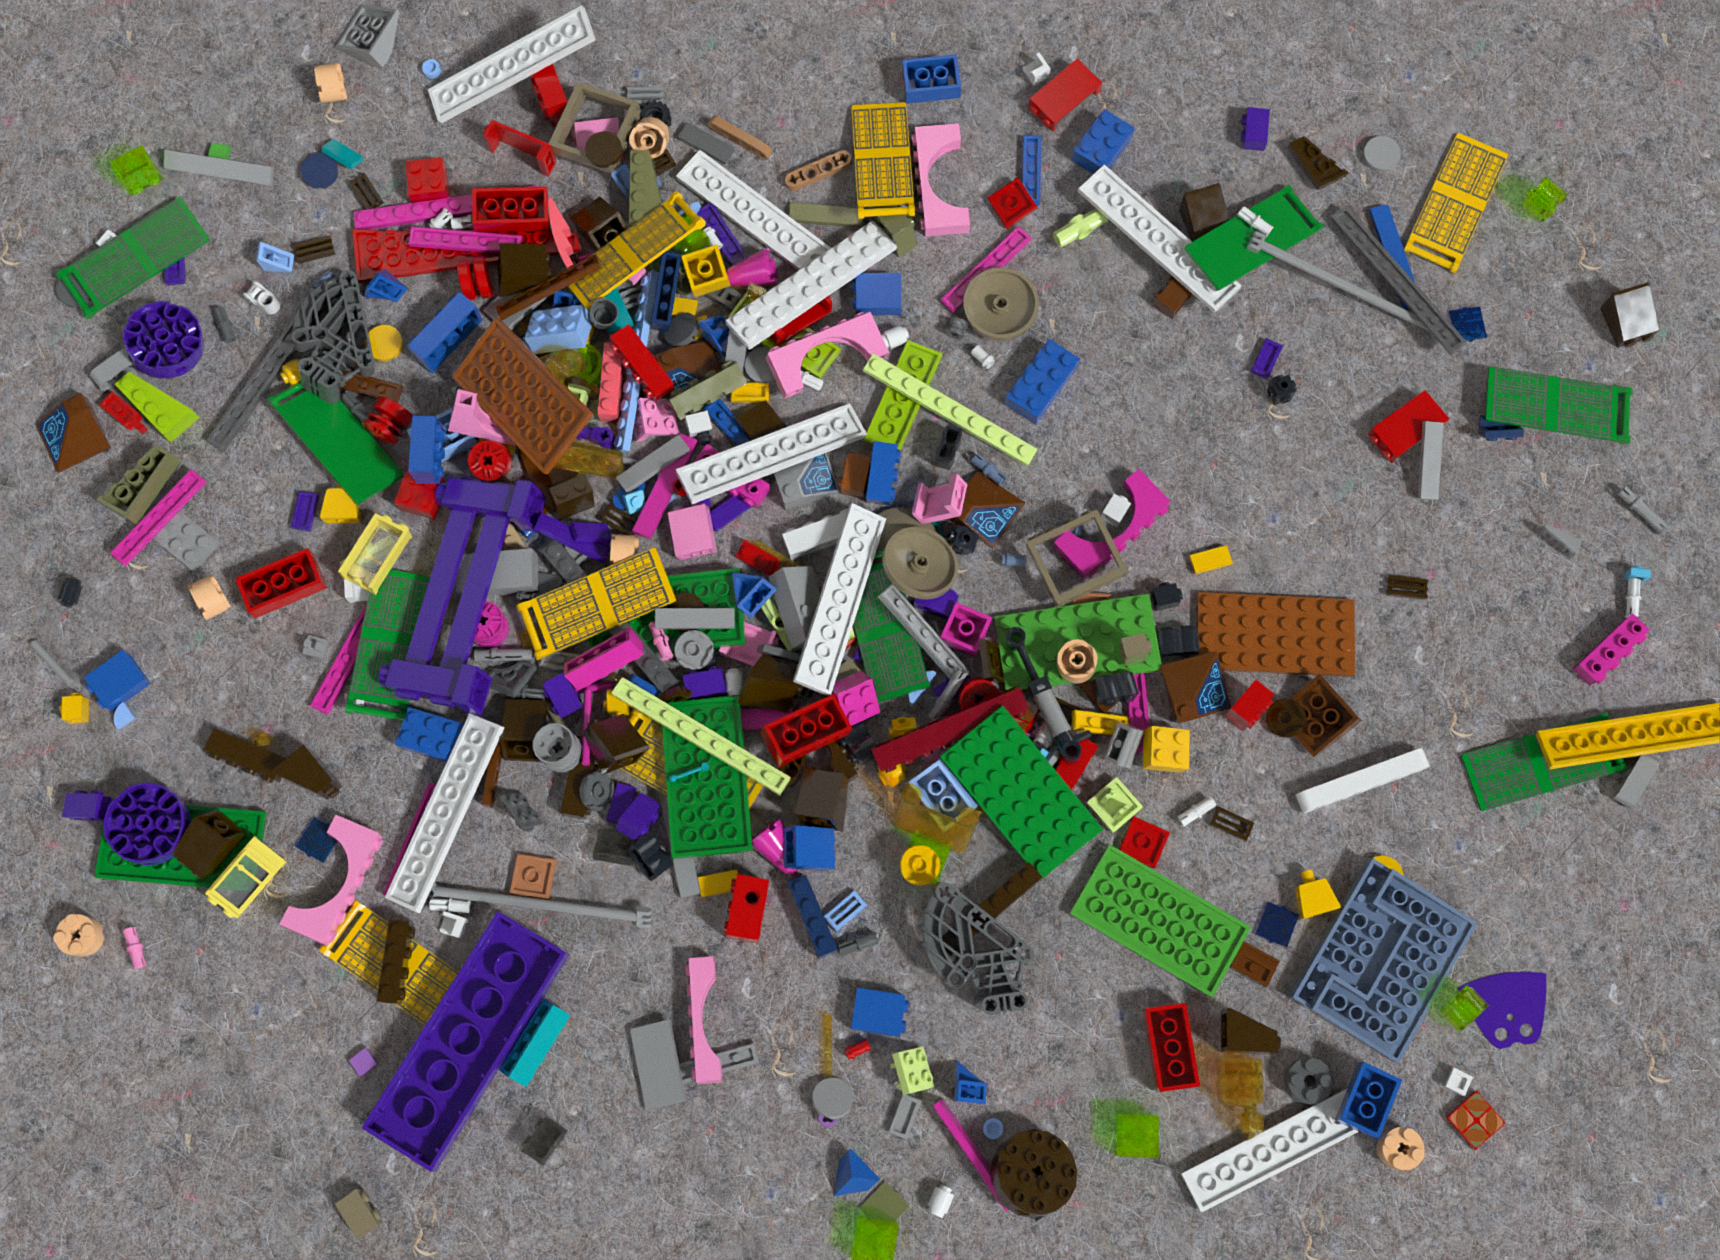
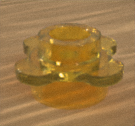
M264 732L257 733V736L251 737V740H254V745L258 746L271 745V739H274V736H269V733Z

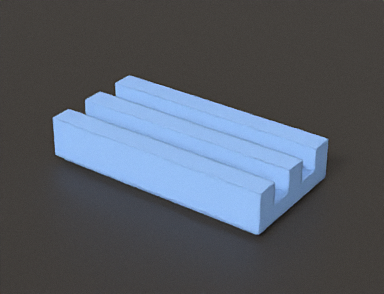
M853 890L826 913L824 918L837 932L867 907V904ZM852 897L856 898L855 901H853L849 906H847L835 918H830L831 915H833ZM858 903L861 904V906H859L855 911H853L841 923H839L838 925L835 924L855 905H857Z

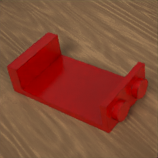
M1077 58L1029 99L1028 108L1034 116L1037 115L1041 119L1042 124L1046 128H1050L1054 132L1058 121L1090 94L1093 93L1096 96L1101 92L1103 82Z
M491 120L489 125H486L484 128L483 136L491 153H494L499 142H503L535 156L542 175L549 177L557 162L550 144L495 120Z
M830 296L824 298L784 327L776 330L769 337L777 346H781L807 327L830 314L832 310Z
M1424 390L1375 425L1368 433L1371 443L1377 445L1381 450L1382 456L1393 463L1401 454L1421 441L1423 422L1444 423L1443 426H1445L1450 418L1429 393Z

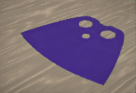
M1511 972L1497 974L1472 981L1458 988L1473 1019L1494 1047L1503 1049L1511 1047L1516 1042L1527 1045L1538 1041L1543 1027L1546 1004L1545 973ZM1508 1014H1513L1514 1020L1512 1022L1507 1019ZM1523 1024L1532 1026L1533 1033L1531 1036L1525 1037L1521 1034L1520 1027ZM1498 1028H1504L1508 1032V1038L1505 1041H1499L1496 1038L1495 1032Z

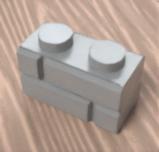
M1118 722L1104 759L1115 765L1130 768L1144 731L1129 724Z

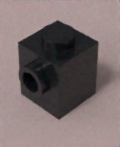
M1170 582L1159 584V587L1153 588L1151 596L1156 611L1177 607L1183 599L1182 591L1180 588H1177L1176 583L1170 584Z

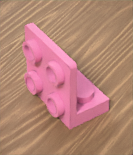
M639 398L637 400L633 427L635 442H643L650 435L677 436L679 434L676 411L669 399H659L656 402L652 398Z

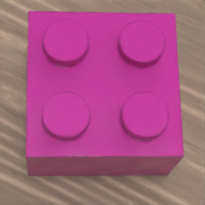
M956 602L940 638L947 646L976 658L980 650L979 640L985 639L992 622V617Z
M859 671L835 682L831 695L835 694L851 726L880 713L872 678L864 672Z

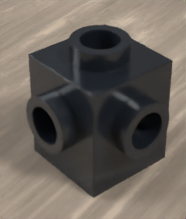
M1278 375L1272 378L1267 388V393L1273 405L1285 404L1292 400L1297 387L1295 381L1291 380L1290 375Z
M959 525L948 531L946 540L949 546H952L955 554L967 555L974 553L979 534L970 531V528L967 526Z

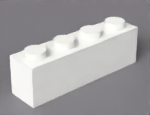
M848 508L840 511V514L835 516L827 515L818 522L810 521L801 528L786 530L782 536L790 560L836 545Z

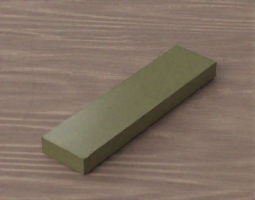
M790 202L789 217L797 223L863 227V219H858V208Z

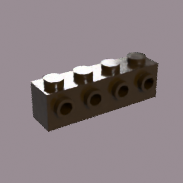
M389 919L376 1002L402 1005V1000L405 999V981L409 976L408 961L412 956L411 941L415 936L414 923L410 921Z

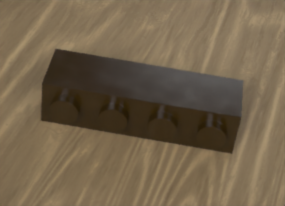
M215 728L213 729L203 749L209 753L208 757L217 761L222 758L227 760L225 764L237 769L239 765L244 768V772L254 776L255 773L262 775V780L272 783L274 780L280 783L282 778L271 770L286 758Z
M577 736L582 745V736ZM591 749L589 765H582L581 757L580 762L573 769L569 770L560 812L563 816L587 820V815H591L592 810L587 809L580 798V786L585 775L592 771H600Z

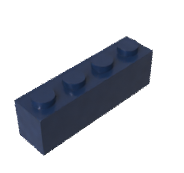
M666 251L661 255L649 329L668 332L670 328L682 254Z
M807 875L787 882L819 959L838 952Z

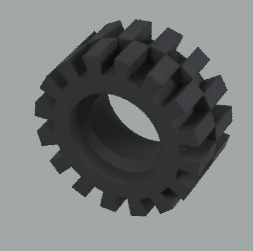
M649 100L647 105L644 103L641 105L642 109L640 108L641 113L638 122L642 118L649 117L651 114H660L661 121L669 129L672 120L670 110L665 103L662 104V101H659L657 104L656 100H653V103L650 104Z

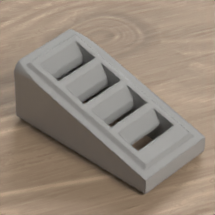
M1549 524L1544 525L1539 531L1542 536L1569 558L1576 555L1582 543L1580 539Z

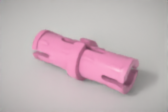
M655 621L650 622L649 627L654 638L653 643L657 646L661 660L671 659L673 654L668 644V636L665 635L663 629H655Z
M136 927L123 930L122 932L127 944L126 951L131 957L133 970L147 966L142 951L143 945L138 939Z

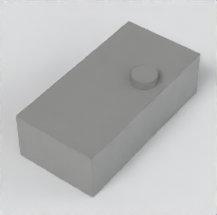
M532 548L501 551L487 596L517 594L522 591L526 593L539 592L538 554ZM474 553L463 554L456 577V593L460 596L464 589Z
M811 566L783 567L769 576V580L777 588L774 596L791 649H801L804 647L820 598V592Z

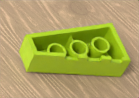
M128 372L115 383L123 394L170 442L175 440L200 418L192 409L131 372Z

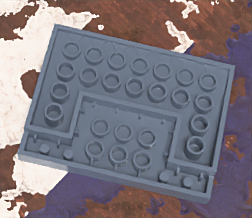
M1367 858L1342 901L1341 908L1335 913L1288 997L1399 1064L1478 923L1394 869H1389L1374 858Z

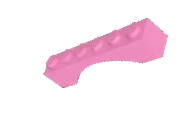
M713 956L689 958V964H686V976H690V984L687 985V996L691 997V1005H688V1015L692 1017L693 1025L689 1026L690 1038L694 1039V1046H690L691 1059H695V1067H692V1079H696L698 1085L722 1083L721 1060L708 1045L702 1022L705 999L716 981L715 959Z

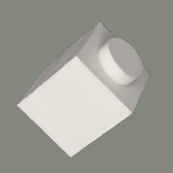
M1114 494L1104 509L1101 518L1117 528L1129 510L1131 503L1128 502L1126 497Z

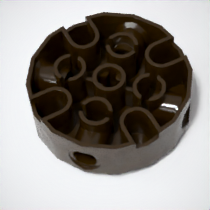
M1031 1129L1018 1132L998 1147L991 1161L990 1179L996 1194L999 1196L998 1199L1005 1208L1018 1216L1037 1218L1056 1212L1070 1200L1076 1188L1077 1168L1073 1154L1063 1140L1048 1131Z

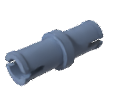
M979 453L972 458L971 463L983 471L984 476H989L999 486L1006 481L1007 476L999 471L993 462H988Z

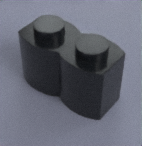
M949 424L945 427L942 434V442L936 451L935 464L937 467L946 470L952 468L956 452L961 444V428Z
M1184 625L1180 629L1162 627L1157 632L1160 657L1194 655L1200 651L1197 628H1192V625Z
M1131 671L1100 676L1092 682L1098 705H1104L1105 707L1115 705L1116 702L1120 701L1130 703L1139 694Z
M861 721L851 726L853 729L847 736L839 739L844 748L849 747L851 759L855 764L859 763L860 766L875 758L871 747L876 745Z
M651 833L646 834L627 849L632 860L639 865L642 873L649 881L654 880L673 865L670 854L661 849L659 840Z

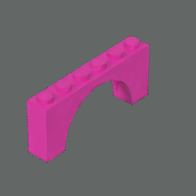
M1140 469L1128 477L1123 484V488L1127 491L1132 502L1133 518L1129 527L1120 536L1112 539L1119 554L1126 549V544L1130 540L1134 542L1141 535V530L1144 528L1149 529L1155 523L1154 519L1156 517H1162L1169 511L1168 506L1171 501ZM1070 531L1061 535L1052 547L1083 580L1088 577L1090 579L1099 572L1098 568L1101 565L1106 566L1113 560L1105 541H1086L1075 536Z

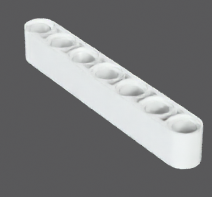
M1420 748L1296 794V798L1304 814L1429 768L1430 765L1423 749Z

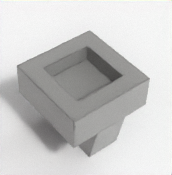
M308 635L303 644L302 654L322 660L329 641Z

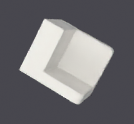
M1037 53L1035 61L1023 67V72L1032 85L1035 86L1049 78L1050 67L1041 54Z
M708 411L687 415L685 418L689 437L697 438V433L712 429Z
M344 579L345 598L349 603L368 601L369 591Z
M443 911L442 915L445 917L440 932L463 939L469 920Z

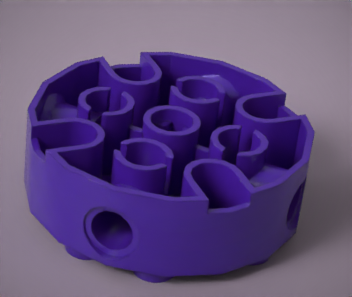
M164 301L145 304L131 314L123 331V340L130 362L140 372L153 378L169 379L182 376L193 369L203 355L204 339L199 321L189 309L181 305L178 306Z
M152 783L132 785L109 804L103 821L104 837L113 851L127 861L145 866L162 864L174 857L172 852L191 823L190 811L180 796L164 786Z

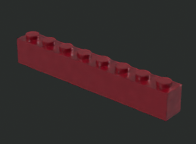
M1017 685L871 747L880 771L891 772L897 769L896 765L904 763V765L910 764L915 761V757L920 755L926 757L933 754L934 749L939 747L945 749L952 746L951 742L961 739L1001 705L1004 706L1012 717L1019 718L1025 715V711L1029 710L1021 688Z

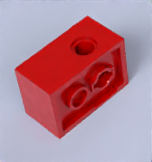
M737 874L736 879L732 878L730 893H733V899L728 903L727 913H730L729 921H725L723 933H726L727 939L759 943L769 879ZM750 895L757 898V901L753 904L746 901V898Z

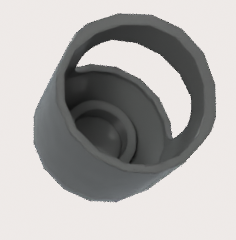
M600 298L593 302L589 318L596 328L608 329L617 320L618 308L613 301L607 298Z

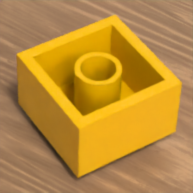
M718 245L681 256L695 297L731 286Z
M1151 726L1145 729L1143 733V769L1176 773L1188 770L1190 730Z

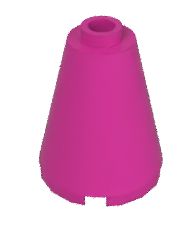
M764 248L727 268V275L731 286L778 284V281L775 280L778 278L775 260L769 257V253H772L771 250Z
M779 818L762 829L758 836L752 837V846L784 874L790 873L792 875L799 869L784 868L783 828L786 827L783 820Z

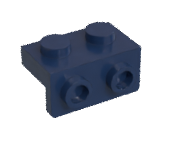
M1485 415L1479 416L1478 434L1487 441H1497L1498 438L1516 440L1517 437H1524V429L1520 426L1485 421Z

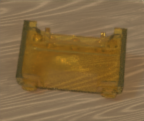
M906 782L895 813V826L901 831L953 852H965L970 845L982 812L968 807L961 810L957 819L920 805L922 798L920 788Z

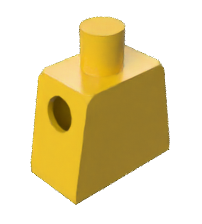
M337 483V488L326 490L320 518L325 524L362 523L360 504L356 505Z
M1312 869L1301 872L1304 884L1295 887L1300 920L1341 908L1326 878L1316 880Z

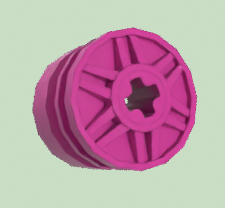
M486 601L474 643L483 648H493L502 644L507 638L509 622L497 605ZM484 619L487 620L485 621L486 625H482Z

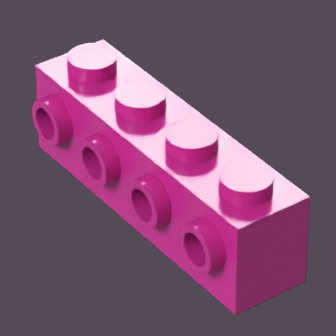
M706 444L694 462L720 452ZM759 478L727 492L734 497L737 495L744 498L742 501L749 507L754 506L758 509L771 489L770 484ZM756 488L757 491L751 492V489Z
M1633 613L1630 614L1584 657L1573 670L1589 686L1595 682L1600 684L1607 677L1605 673L1609 669L1613 671L1621 664L1618 661L1622 657L1627 658L1634 651L1632 647L1635 644L1640 645L1647 639L1645 634L1650 629Z
M627 628L564 663V676L579 691L584 687L590 686L598 679L606 677L609 673L621 669L627 663L639 659L643 655V642L630 628Z

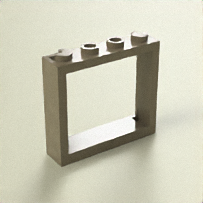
M577 81L549 144L552 146L555 155L613 174L620 160L608 168H599L589 162L585 151L564 145V142L585 97L588 96L628 110L617 134L621 141L623 152H625L631 131L636 121L640 119L641 110L639 103Z
M1087 510L1081 514L1082 517L1075 520L1070 518L1063 522L1064 525L1058 528L1056 526L1050 527L1046 530L1045 534L1041 536L1039 534L1033 535L1026 542V548L1056 608L1121 579L1128 574V569L1098 510ZM1094 519L1118 568L1059 595L1035 546Z

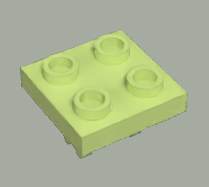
M1117 777L1086 803L1112 834L1143 808Z
M924 1047L892 1054L894 1063L890 1064L891 1069L896 1067L900 1084H897L896 1087L897 1089H902L903 1095L934 1087Z

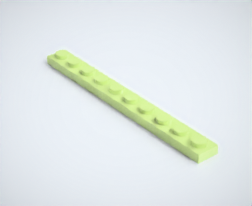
M872 354L863 369V372L1028 467L1038 450L875 354Z
M623 677L611 693L612 696L779 796L791 779L788 775Z

